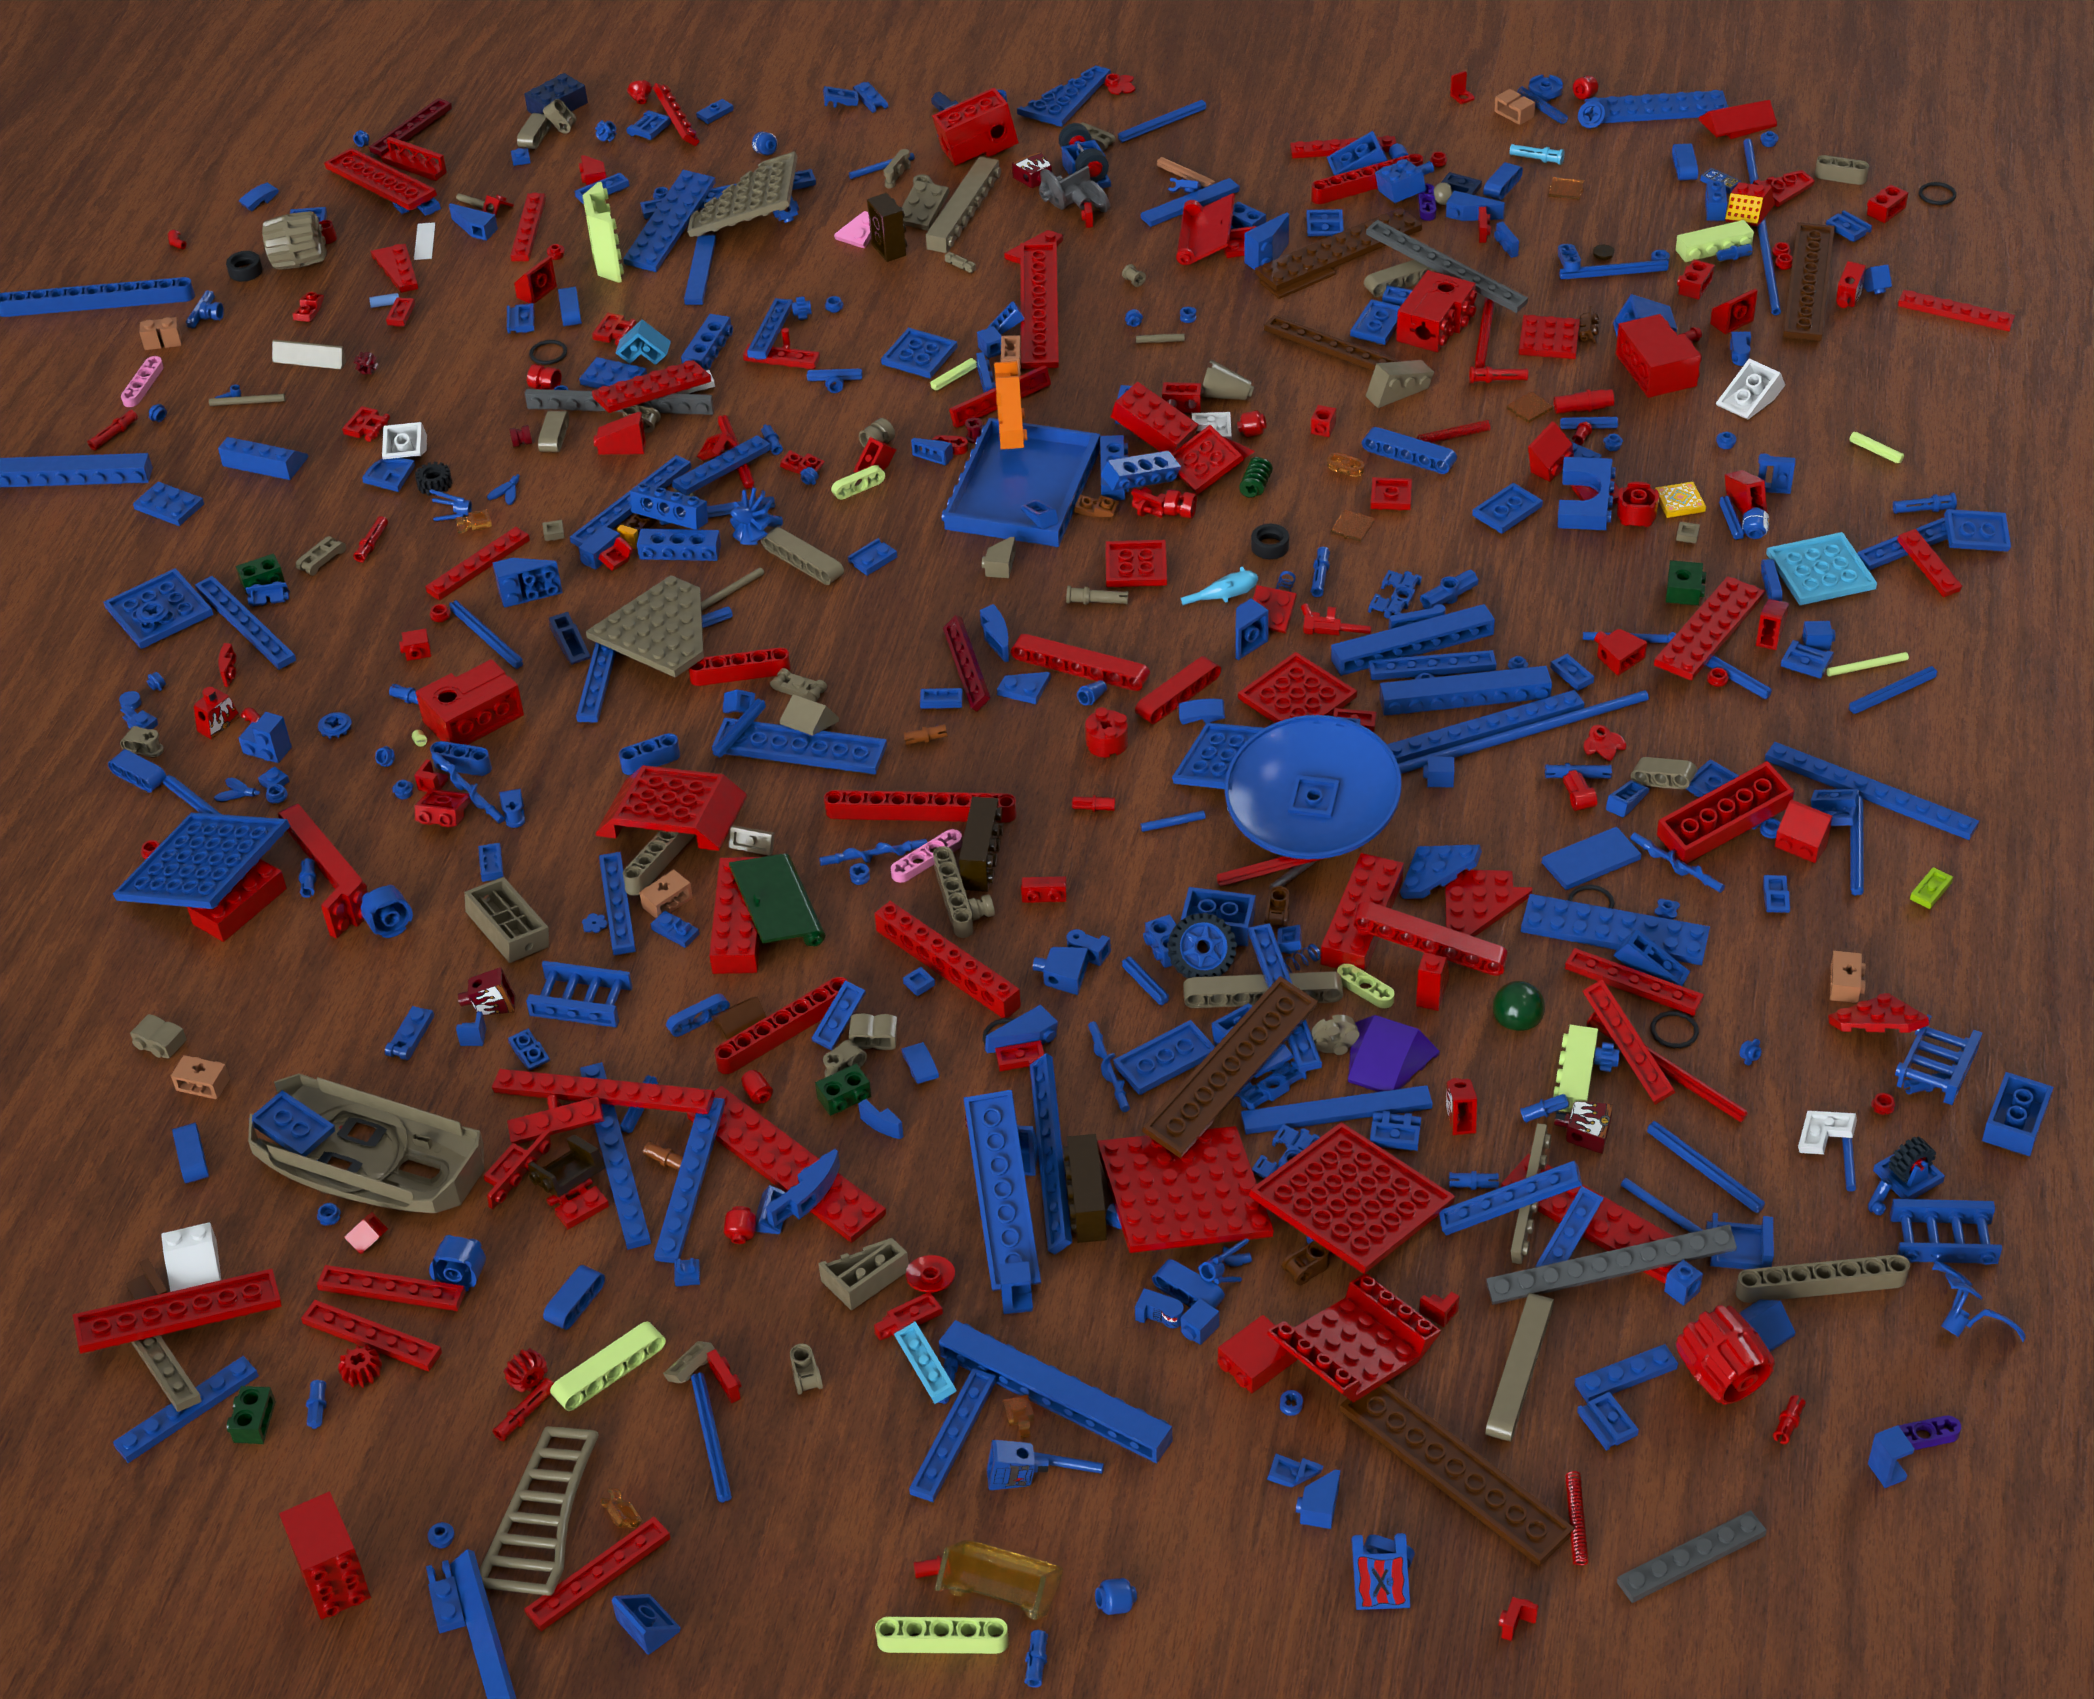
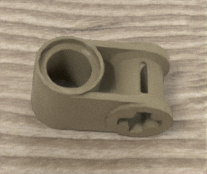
M555 99L543 109L545 117L561 133H569L571 126L577 121L575 114L560 99Z
M634 405L622 409L623 418L636 412H642L644 431L646 433L652 432L655 428V423L661 419L659 411L654 408Z
M133 726L120 742L123 750L126 749L134 754L148 757H157L164 751L163 745L158 740L159 734L154 729Z
M850 1040L843 1041L838 1047L826 1053L823 1057V1063L826 1066L825 1078L856 1063L860 1068L867 1059V1053Z
M803 1343L793 1346L790 1351V1359L798 1395L802 1394L805 1390L816 1387L823 1389L818 1366H816L811 1347Z

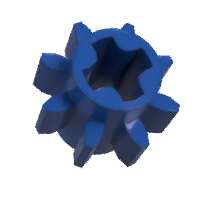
M601 120L595 128L597 130L596 136L601 141L608 140L611 142L617 134L615 132L616 126L611 121L604 122Z
M805 296L796 297V302H792L793 316H798L799 320L807 319V315L812 314L810 300L805 301Z
M1602 1042V1048H1595L1594 1065H1600V1071L1611 1072V1067H1618L1619 1049H1613L1614 1043Z

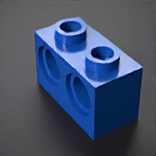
M1707 182L1705 194L1706 220L1725 221L1727 208L1725 182Z
M1241 202L1234 204L1231 229L1258 227L1266 223V214Z
M1170 914L1146 922L1145 933H1143L1146 945L1151 946L1155 959L1157 961L1160 960L1164 968L1172 966L1171 959L1168 957L1167 943L1176 923Z

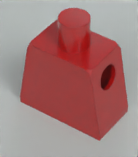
M1617 629L1609 635L1600 631L1594 638V641L1598 643V658L1617 676L1646 657L1647 642L1622 629Z

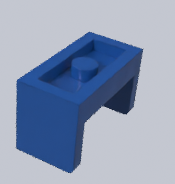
M1029 1261L999 1264L1003 1313L1011 1314L1033 1311Z
M1898 1425L1875 1434L1868 1465L1884 1488L1907 1479V1474L1897 1459L1914 1452V1447Z

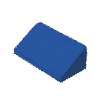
M771 1185L765 1189L756 1214L755 1232L781 1233L783 1222L773 1227L768 1222L766 1206L786 1192Z

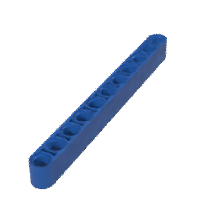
M187 277L0 293V316L11 317L187 302L195 298L191 279Z

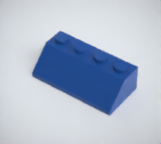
M227 437L218 448L224 467L287 480L292 479L309 457L308 454L231 437Z

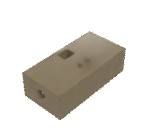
M504 877L464 892L465 912L509 963L549 947V927Z

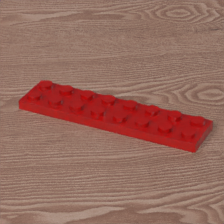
M353 148L324 162L326 169L409 211L416 209L417 206L437 196L436 189Z
M1727 576L1654 660V666L1692 681L1762 600L1765 590Z
M1527 1154L1501 1183V1187L1526 1179L1530 1154ZM1547 1164L1546 1169L1541 1170V1173L1553 1169V1167ZM1582 1184L1584 1188L1603 1197V1202L1582 1237L1604 1250L1612 1251L1675 1237ZM1581 1186L1539 1201L1537 1211L1560 1224ZM1677 1264L1643 1272L1665 1284L1667 1273Z
M268 1269L72 1314L79 1352L82 1354L282 1307L273 1269Z

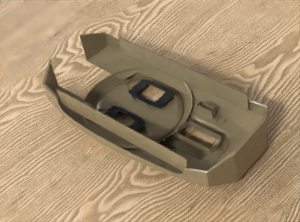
M298 1073L274 1081L277 1093L283 1090L335 1125V1132L306 1157L289 1152L282 1146L259 1139L252 1122V1114L249 1117L248 1142L252 1153L258 1159L282 1175L326 1194L362 1203L404 1211L438 1213L460 1206L485 1170L483 1140L479 1130L461 1127L458 1121L319 1077L316 1080ZM356 1123L376 1128L368 1142L347 1136ZM331 1157L349 1161L352 1164L348 1170H344L327 1163ZM411 1160L422 1165L425 1164L438 1168L440 1171L434 1178L429 1179L399 1170V1168L405 1161Z

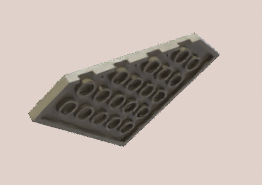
M790 152L762 161L758 164L759 168L754 172L749 171L740 178L741 181L737 185L731 184L722 191L723 194L718 199L714 197L704 204L705 208L700 212L695 211L690 216L687 230L689 236L699 237L706 232L718 231L722 227L734 226L738 222L750 221L757 216H766L773 211H782L789 207L798 158L796 152Z
M671 575L586 631L587 638L668 675L677 677L704 658L700 587Z

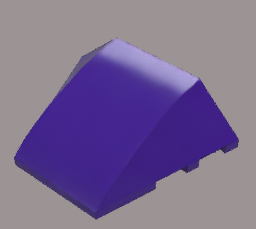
M1373 1015L1355 1022L1358 1027L1359 1037L1350 1049L1348 1082L1376 1092L1401 1089L1411 1080V1076L1418 1070H1423L1426 1063L1432 1058L1435 1059L1440 1054V1051L1419 1029Z

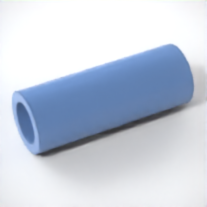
M399 293L369 297L371 308L393 305L396 298H400Z

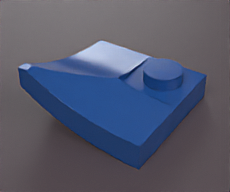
M404 458L380 459L363 475V483L399 492L415 467L414 460Z

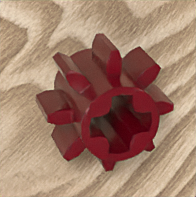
M360 352L359 356H356L354 363L357 364L355 369L361 374L371 375L373 370H376L378 367V363H376L377 357L370 352Z

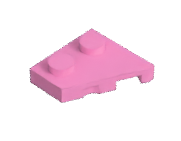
M862 212L834 234L835 239L865 249L871 239L868 212Z

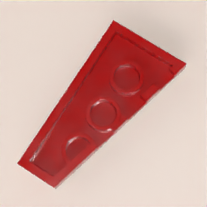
M396 244L391 247L371 251L372 258L376 259L380 268L384 269L385 274L391 278L392 283L400 293L418 289L406 244Z

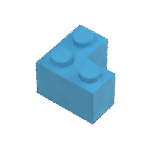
M642 319L619 340L615 353L629 364L642 354L656 365L667 355L671 341Z

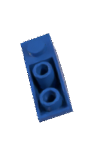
M452 203L449 204L452 220L471 237L487 241L498 230L495 214Z

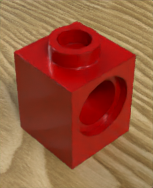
M1318 405L1311 418V434L1330 437L1336 425V408Z

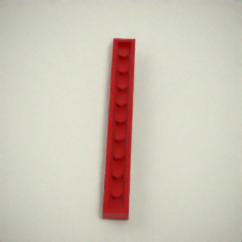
M499 1069L492 1085L494 1093L540 1098L555 1095L557 1099L583 1101L599 1097L601 1104L709 1114L715 1098L714 1091L709 1089Z

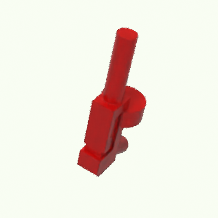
M1307 603L1301 605V610L1305 617L1303 632L1305 634L1313 635V633L1339 636L1340 631L1371 634V626L1341 623V619L1336 618L1337 607L1328 606L1327 616L1320 617V613L1311 612Z

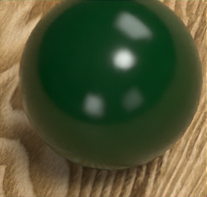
M1513 981L1505 984L1496 993L1493 1000V1013L1496 1020L1508 1029L1516 1031L1529 1030L1537 1026L1543 1019L1545 1001L1541 992L1534 985L1524 981Z

